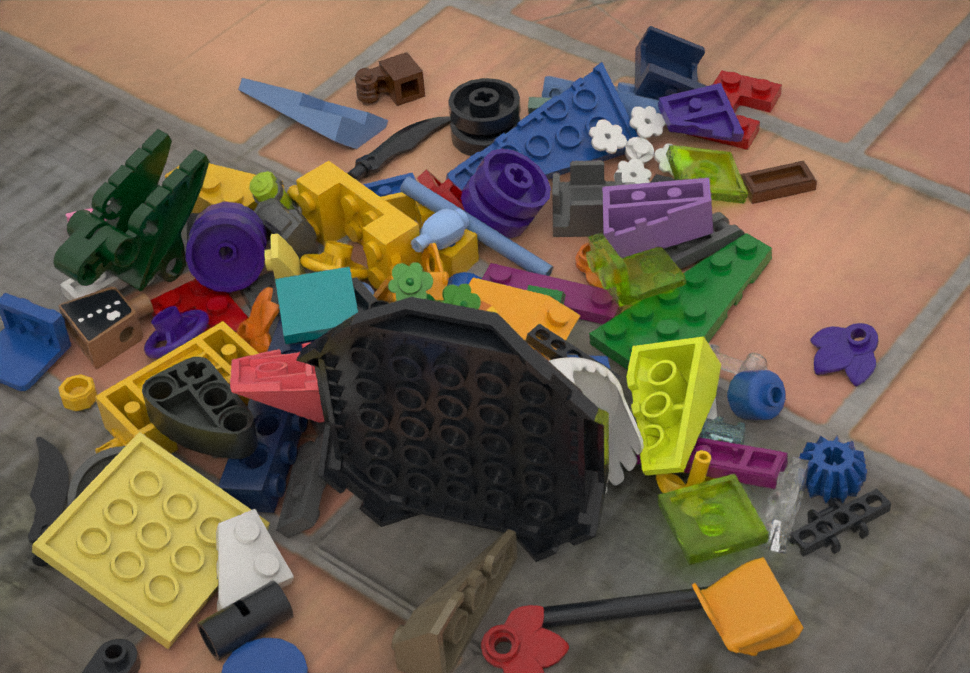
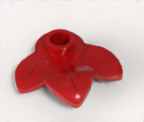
M526 605L513 610L504 624L490 628L482 638L481 650L485 660L493 667L503 669L504 673H544L543 668L553 666L567 654L569 644L558 634L542 628L544 622V608L542 606ZM501 642H508L511 645L510 651L505 654L498 653L495 648Z

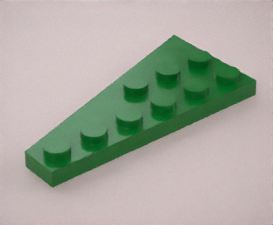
M745 233L590 332V345L628 370L633 346L703 336L709 343L727 319L728 310L732 305L737 306L743 298L742 292L747 285L753 284L771 261L772 247Z

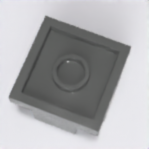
M596 160L571 161L569 182H560V173H553V237H604L602 187L622 185V172L615 173V181H605L604 161Z

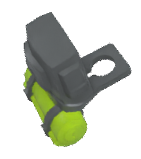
M269 171L261 172L254 176L250 182L249 190L257 203L254 212L264 223L267 232V242L271 241V234H279L293 248L299 259L304 254H318L319 249L315 241L317 239L316 232L308 220L299 213L298 203L290 199L283 189V182Z

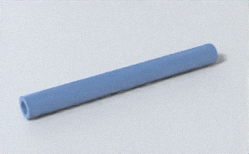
M407 177L400 187L402 193L434 213L445 208L452 210L461 209L411 177ZM465 212L469 219V225L465 229L476 233L477 240L528 272L550 276L554 268L552 265Z

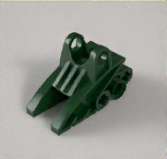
M157 129L142 144V147L138 148L125 161V166L121 165L109 177L108 183L104 182L95 192L91 203L93 211L90 212L82 209L71 216L67 224V233L70 237L56 251L53 260L54 267L82 286L93 284L105 271H108L139 291H143L156 274L167 282L176 280L183 273L187 263L181 232L194 208L205 180L210 162L206 154L194 149L179 165V169L176 168L162 182V186L158 185L167 162L172 140L167 133ZM176 258V262L172 270L166 272V268L169 262L172 259Z

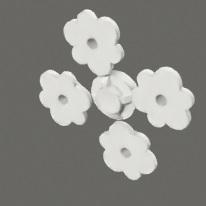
M651 106L645 109L634 107L631 111L632 119L629 124L632 128L637 129L640 137H633L627 141L626 137L621 134L622 128L619 125H612L607 120H599L596 127H592L589 130V135L593 138L591 144L598 151L606 150V152L614 154L617 148L625 147V156L629 162L620 161L617 166L618 170L615 172H622V185L625 182H635L636 184L650 183L651 171L644 168V164L648 163L653 156L660 163V171L664 173L669 172L676 178L682 177L685 170H689L692 166L691 161L688 159L689 152L684 147L678 146L675 148L673 144L667 143L663 148L657 149L654 153L652 144L646 139L652 135L660 136L663 132L662 128L666 123L662 114L656 113L655 108Z

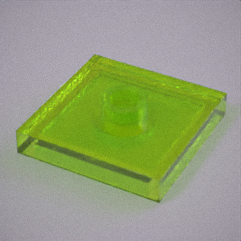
M669 145L666 157L675 180L709 178L711 200L745 203L748 193L731 152Z
M735 474L658 495V506L689 566L768 543L769 532Z

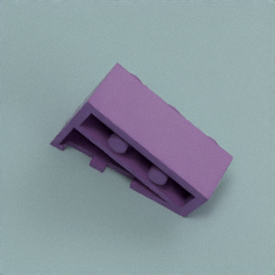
M709 178L602 187L604 240L608 266L713 233Z

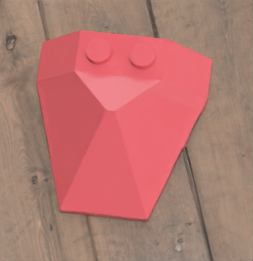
M311 342L302 344V348H304ZM277 349L232 360L230 378L232 393L319 423L324 422L315 367L296 361L300 352L281 355V350Z

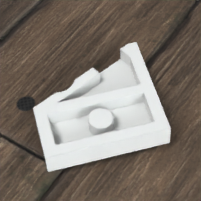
M255 509L218 524L216 530V550L218 551L216 564L218 579L217 611L272 580L281 588L292 583L294 576Z

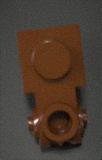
M408 52L381 60L377 67L371 69L361 68L355 75L357 98L364 103L376 102L380 98V93H387L396 106L425 97L423 70Z

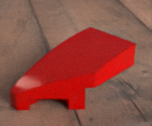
M427 169L417 177L422 185L457 207L464 209L461 200L462 190L449 178L442 183Z

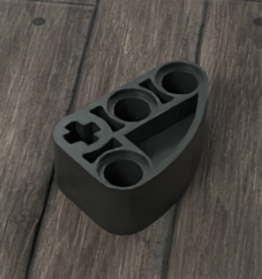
M203 357L188 358L150 377L143 384L142 394L150 422L173 442L202 454L222 458L243 459L255 452L258 440L252 412L237 394L231 392L230 385L208 359Z

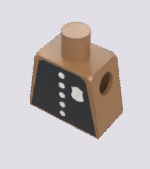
M108 287L58 305L60 313L65 320L68 334L95 369L102 367L140 342L143 338L139 319L154 312L153 306L145 293L127 301L116 287Z

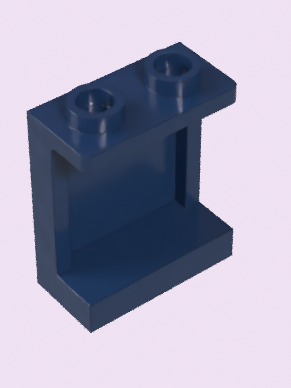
M649 26L635 48V95L659 100L660 97L706 87L707 85L698 82L697 66L705 54V48Z

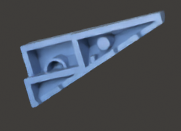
M246 78L241 79L238 89L327 138L354 149H358L384 130L388 123L387 119L369 112L326 102L302 92Z

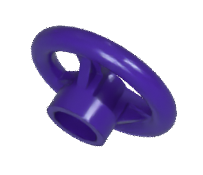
M176 306L162 310L151 321L156 330L149 336L144 345L145 354L149 358L159 359L202 334L209 324L208 314L203 310H190L180 313ZM167 340L166 346L155 348L160 341Z

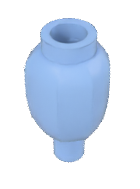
M445 208L436 212L424 222L420 235L411 240L412 248L416 252H421L430 243H436L438 250L453 245L464 235L465 228L469 225L468 216L461 209L452 210Z

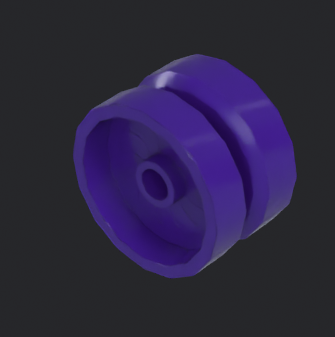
M501 148L491 151L483 159L476 173L464 186L461 200L467 213L505 237L514 238L520 236L527 229L538 212L549 200L551 187L547 176L531 159L514 150Z
M221 202L208 206L197 215L187 240L186 262L190 273L200 284L214 291L234 292L249 286L257 280L265 263L267 232L263 221L252 209L240 203Z

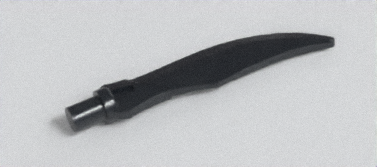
M450 116L425 119L399 130L371 153L356 159L355 167L347 174L359 181L363 177L367 178L372 173L379 172L394 157L413 150L431 134L451 123Z
M42 437L36 438L39 462L30 493L36 509L34 522L28 533V540L32 545L64 512L69 489V472L62 454L54 445ZM33 553L32 562L35 565L46 566L48 564Z

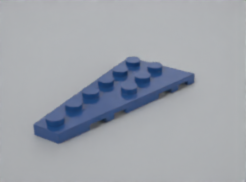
M603 62L593 68L591 73L573 82L566 91L559 96L555 95L519 121L517 126L508 133H503L494 139V143L481 152H476L447 173L446 180L449 178L463 190L468 180L476 173L483 159L491 151L501 148L514 150L527 156L541 168L547 179L553 178V173H560V175L569 173L571 161H606L625 155V147L617 148L614 154H610L606 150L598 151L593 148L591 144L593 138L589 135V130L592 127H596L599 120H607L612 125H619L622 128L621 134L626 137L627 141L639 136L636 130L630 126V117Z

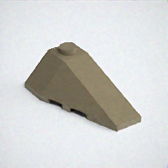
M508 529L417 607L405 626L400 625L397 628L392 640L397 670L405 673H453L518 558L515 531Z

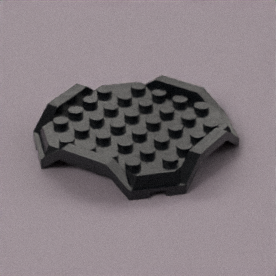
M409 297L358 312L302 348L296 361L315 367L325 422L318 476L340 494L345 492L347 488L363 501L359 510L380 527L423 514L503 533L509 529L516 532V540L535 562L557 554L559 546L564 543L570 542L575 546L596 537L600 526L609 474V413L600 409L588 399L580 388L541 353L534 350L498 313Z

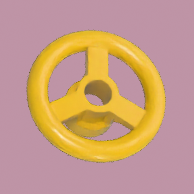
M326 241L323 253L304 254L300 258L301 265L314 272L350 266L352 278L357 277L359 280H363L369 276L367 267L351 260L354 247L345 243Z

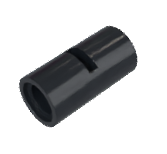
M272 580L198 622L197 627L206 647L212 656L219 661L245 643L259 638L294 617L285 593Z

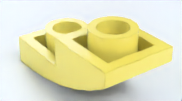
M271 234V249L265 250L267 271H273L275 279L306 274L293 248L279 234Z

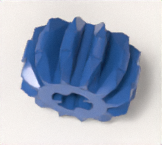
M838 435L833 441H828L820 436L816 443L807 442L803 453H800V457L797 459L796 469L798 470L800 487L808 489L810 498L819 495L823 496L825 504L831 498H836L843 504L847 495L857 497L863 482L866 481L867 469L864 452L855 450L853 441L841 443Z

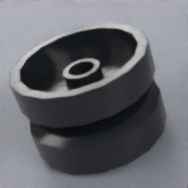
M491 78L470 80L459 85L450 94L448 106L451 119V138L453 145L463 154L472 156L476 152L483 151L494 143V139L503 133H508L521 121L519 116L521 112L519 93L516 88L505 81Z

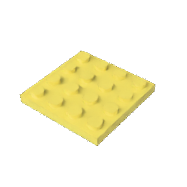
M139 432L33 543L32 553L169 649L218 590L216 573L218 560L216 530L218 524L251 509ZM259 515L268 530L270 522Z

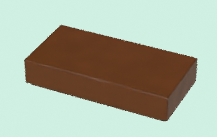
M804 161L740 174V185L752 204L814 191L817 186V180Z

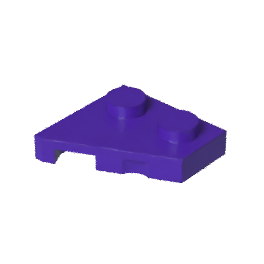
M721 83L659 98L658 107L669 132L734 142L742 141L744 132Z

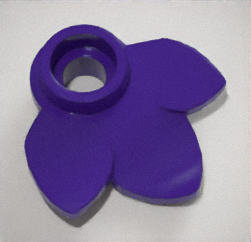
M855 323L846 328L836 326L823 328L810 339V342L819 349L814 357V372L816 375L845 369L850 382L854 386H859L872 375L876 368L874 351L878 347L879 339L876 330L868 324ZM856 338H864V339L861 340V341H855V340H854V339H856Z

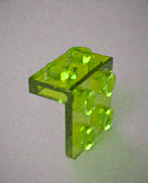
M602 232L588 237L591 250L586 252L588 265L601 281L603 288L610 293L619 307L634 305L643 299L658 294L670 293L686 284L684 273L662 247H655L621 258Z

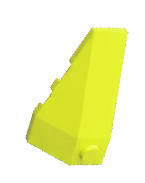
M704 336L632 347L626 378L628 388L632 393V413L636 418L638 429L643 438L644 448L640 453L642 471L646 476L684 472L716 397L721 363Z

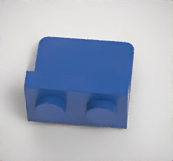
M4 293L0 297V315L5 327L0 332V383L19 391H26L72 345L62 314L54 309H47L36 305L25 298H18Z

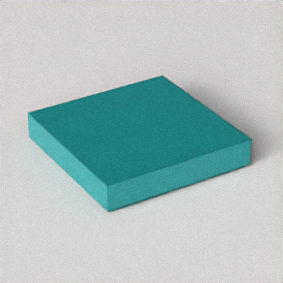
M350 266L275 279L285 344L317 339L358 313Z

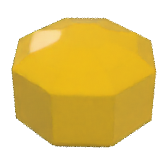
M82 374L66 378L58 387L64 408L77 412L90 408L96 401L97 391L91 377Z

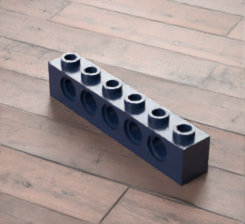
M280 316L268 351L280 349L281 355L301 352L302 344L313 342L314 340L285 344ZM250 399L247 407L254 417L258 440L257 448L249 457L243 459L228 458L218 487L251 510L275 513L279 498L285 494L286 478L290 466L296 461L297 446L302 432H305L307 429L308 419Z

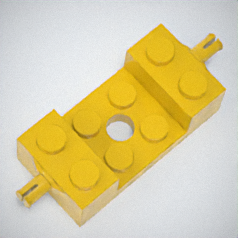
M327 161L296 179L297 185H292L288 189V196L298 203L302 215L314 228L317 242L325 247L326 241L337 242L347 235L351 241L358 242L363 246L367 258L368 280L376 289L381 286L388 276H392V269L397 264L403 263L410 266V264L417 262L421 264L423 269L422 251L416 252L411 245V240L420 235L419 224L332 162Z
M222 321L99 393L95 398L104 427L114 439L96 448V454L109 448L126 446L139 432L172 454L177 451V443L162 434L149 420L142 394V386L145 381L188 358L203 357L214 365L230 385L232 360L259 353ZM238 395L245 405L248 406L250 399Z

